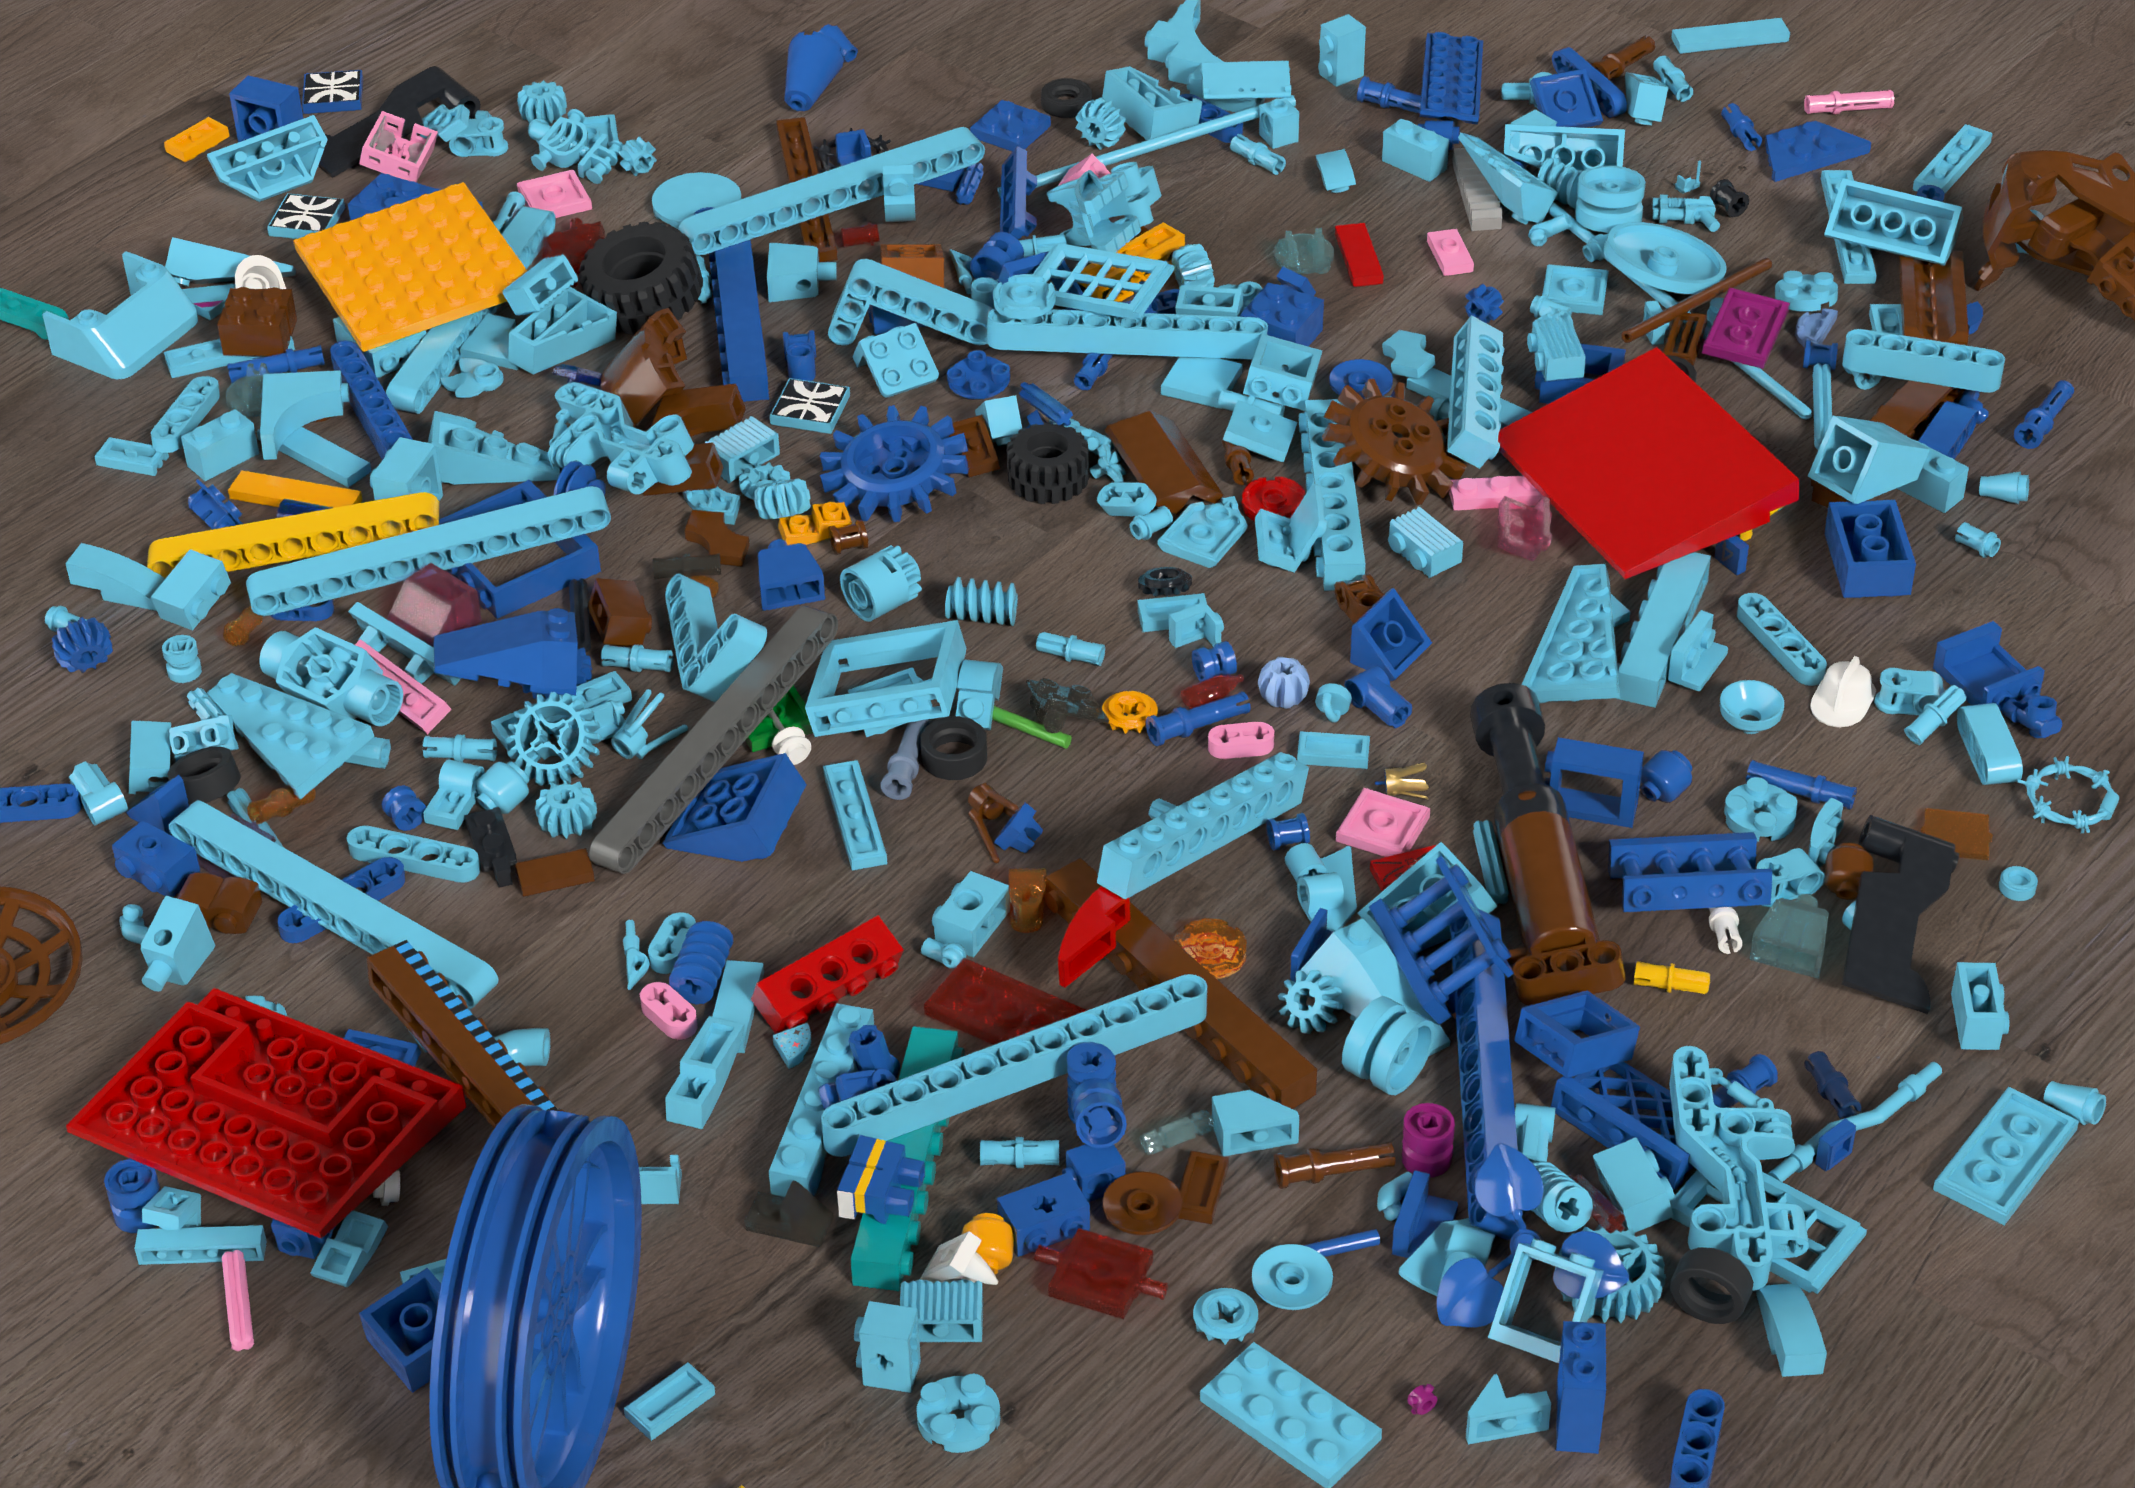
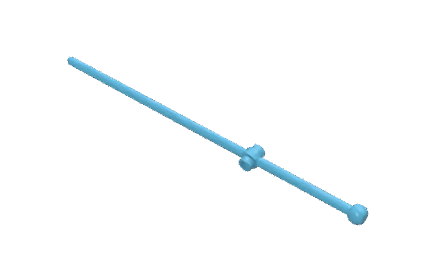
M1554 202L1548 210V213L1554 218L1567 213ZM1569 215L1572 227L1568 229L1586 243L1582 248L1585 258L1589 262L1597 259L1599 261L1606 259L1611 263L1604 251L1608 233L1595 236ZM1623 273L1666 309L1678 303L1664 290L1646 285ZM1695 321L1693 331H1695L1698 321ZM1707 325L1703 335L1704 340H1706L1711 329ZM1732 361L1804 420L1811 418L1812 410L1762 369Z

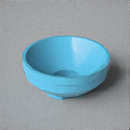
M1742 680L1728 685L1720 696V712L1723 718L1733 727L1742 730L1746 734H1756L1775 726L1780 721L1784 711V698L1782 694L1773 686L1761 681ZM1752 715L1757 717L1759 721L1741 719V717Z

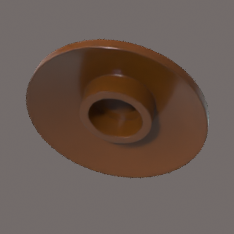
M1133 1172L1123 1175L1108 1186L1103 1196V1211L1107 1220L1117 1229L1134 1235H1150L1167 1229L1178 1219L1182 1210V1196L1178 1187L1168 1178L1152 1172Z

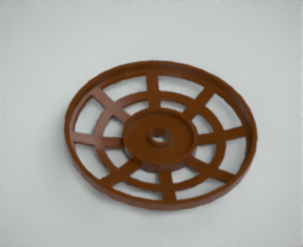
M0 886V905L4 906L0 915V1006L5 1004L10 998L27 999L9 1015L3 1018L0 1016V1044H3L28 1033L46 1021L63 1005L73 991L80 976L83 955L80 937L74 922L62 908L34 892ZM19 908L45 917L56 925L60 932L41 944L33 935L20 928L13 927ZM7 938L23 944L31 951L13 960L12 956L3 949ZM68 942L72 955V968L64 984L48 985L51 975L49 955ZM38 962L40 973L36 986L18 985V973ZM41 998H52L41 1010L23 1022L8 1028L7 1025L25 1015Z

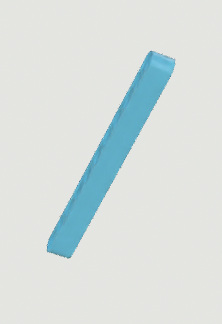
M959 127L689 216L680 223L678 230L689 238L696 255H705L884 195L883 166L913 165L915 185L978 163L985 154V147L968 128Z
M523 206L501 234L526 269L552 236L556 224L555 213L553 211ZM501 304L431 328L387 387L386 394L394 408L420 414L442 385L440 379L448 377L459 362L461 346L487 313L494 315Z
M591 486L261 570L251 574L246 581L251 609L257 615L269 616L463 566L467 563H474L591 533L605 528L611 521V515L603 491L598 487Z
M200 800L192 803L169 824L172 836L193 846L196 854L236 877L246 878L258 883L259 889L289 907L293 905L298 906L297 910L302 912L304 916H309L315 920L321 919L318 921V924L372 955L407 940L416 951L424 953L430 967L436 973L440 972L445 977L449 988L455 995L459 994L464 998L469 1009H472L498 984L499 979L496 972L485 961Z
M1182 975L827 1107L821 1116L824 1149L833 1156H847L853 1153L860 1135L887 1141L1067 1073V1055L1069 1050L1082 1042L1102 1044L1109 1048L1114 1055L1197 1025L1207 1015L1206 981L1197 975Z

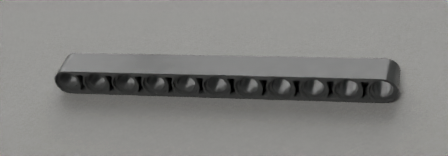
M801 606L595 837L589 853L592 863L622 874L629 873L831 643L838 630L836 615L808 606Z

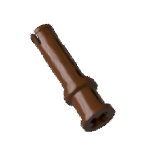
M1644 35L1618 53H1608L1602 58V61H1595L1591 65L1598 69L1608 80L1618 78L1624 73L1627 66L1652 53L1655 50V42L1650 36L1646 38V35Z
M1386 1142L1320 1153L1318 1149L1314 1148L1307 1149L1304 1154L1284 1156L1282 1153H1277L1274 1155V1172L1280 1189L1287 1188L1290 1183L1311 1181L1312 1184L1320 1183V1181L1324 1180V1176L1394 1167L1395 1156L1379 1157V1155L1395 1153L1392 1143Z

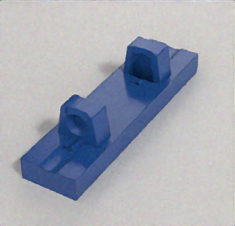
M1018 146L1002 164L1000 232L1009 233L1020 239L1022 236L1028 237L1037 226V218L1026 212V196H1029L1036 188L1037 177L1027 171V151Z

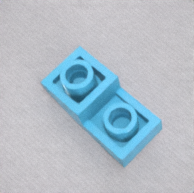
M1345 149L1316 155L1317 166L1327 191L1332 190L1333 193L1347 191L1350 185L1356 184Z
M1832 797L1819 812L1811 833L1808 856L1819 868L1825 864L1828 853L1837 847L1834 845L1835 838L1840 834L1844 825V820L1841 819L1844 803Z

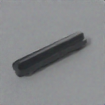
M583 578L579 580L572 579L569 583L570 612L575 613L578 649L584 648L587 653L591 649L587 581Z

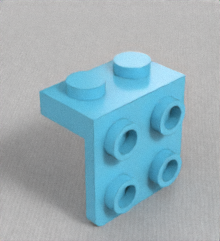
M916 323L905 327L899 326L886 333L862 339L859 341L852 356L857 367L868 364L879 391L884 397H891L933 383L939 377V372Z
M1317 484L1311 485L1290 519L1264 509L1259 510L1255 516L1259 561L1269 566H1276L1295 573L1301 562H1305L1308 559L1312 545L1317 538L1323 536L1327 527V520L1324 518V498H1322L1321 486Z

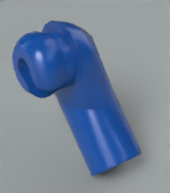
M1965 389L1958 404L1978 410L1979 414L1976 424H1981L1986 420L1989 412L1978 401L1979 391Z

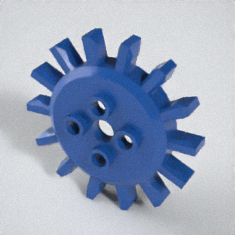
M895 405L888 406L887 422L874 426L864 414L858 415L861 433L855 437L838 430L833 433L836 448L844 452H821L820 454L823 471H831L820 475L824 492L827 493L840 489L833 494L835 503L844 502L846 507L859 499L861 502L858 505V509L863 521L869 520L877 506L888 507L893 522H900L902 515L901 505L914 501L926 514L931 512L929 493L934 489L950 496H954L957 493L954 478L945 474H968L969 471L966 455H957L968 452L964 433L949 437L954 433L951 417L947 415L929 427L927 426L929 423L927 407L920 406L913 419L909 421L900 420ZM894 467L897 469H901L897 472H889V470Z

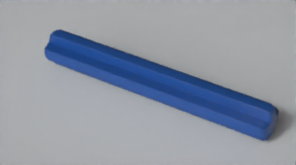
M1024 382L1020 385L1022 390L1018 394L1023 400L1058 426L1063 424L1067 427L1071 424L1069 420L1073 416L1071 410L1033 383L1029 385Z

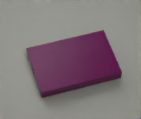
M1729 288L1705 340L1702 353L1764 369L1789 311L1790 303Z

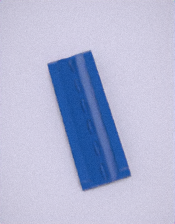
M1444 32L1427 33L1419 117L1435 118L1447 116L1448 119L1454 117L1465 123L1478 125L1483 40H1478L1473 36L1454 37Z

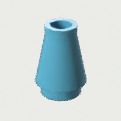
M2019 471L1989 477L1981 476L1979 494L1980 496H1988L2019 504V501H2027L2029 495V475H2021Z
M2051 1081L2045 1090L2044 1102L2079 1120V1123L2082 1125L2088 1123L2095 1125L2100 1121L2105 1111L2106 1096L2099 1094L2097 1088L2060 1084Z

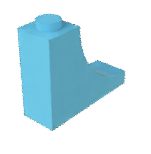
M341 370L263 374L260 438L264 460L277 459L282 443L300 427L326 417L343 415L344 402H349L348 383H342Z

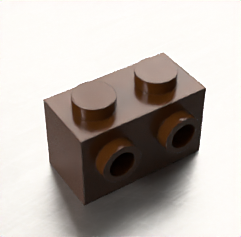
M595 579L588 607L603 644H612L619 647L643 645L645 635L649 634L652 628V616L646 610L644 597L640 595L635 581Z

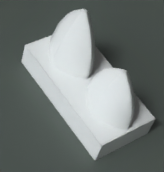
M970 1231L939 1245L920 1278L932 1283L936 1281L942 1283L945 1280L951 1283L953 1280L965 1279L973 1283L980 1281L986 1284H998V1280L990 1266L976 1252L982 1240Z

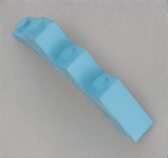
M1185 0L1183 4L1179 5L1173 18H1170L1168 22L1158 20L1154 27L1147 31L1145 47H1148V59L1165 63L1166 68H1168L1169 81L1187 84V90H1190V94L1203 99L1202 74L1200 73L1202 63L1224 61L1214 56L1200 42L1195 33L1200 22L1201 0ZM1256 98L1251 101H1240L1238 99H1208L1206 101L1223 110L1236 113L1263 104L1265 98Z

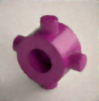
M1431 1384L1420 1385L1409 1394L1407 1401L1413 1407L1411 1410L1412 1414L1424 1415L1435 1407L1437 1396L1433 1394L1434 1387Z

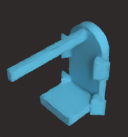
M1698 161L1696 179H1691V177L1684 179L1678 175L1677 183L1674 184L1675 189L1683 194L1700 187L1701 161Z

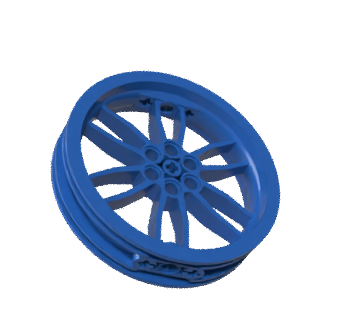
M519 1105L511 1109L500 1120L477 1160L459 1209L449 1246L439 1295L432 1347L429 1402L430 1436L435 1471L441 1488H585L592 1474L612 1418L624 1371L633 1323L640 1264L642 1206L639 1165L631 1133L626 1124L618 1117L603 1115L590 1122L589 1117L586 1115L554 1110L546 1111L533 1105Z

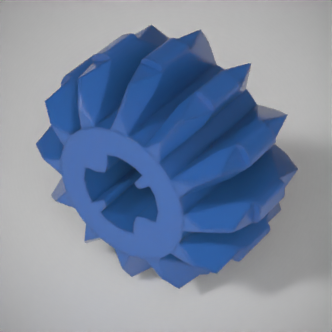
M80 617L77 622L68 621V626L58 628L57 635L51 638L57 662L60 663L61 667H66L69 672H75L79 669L84 673L88 668L96 669L97 664L107 662V655L113 652L111 635L107 627L103 623H98L95 617L87 621L83 617Z

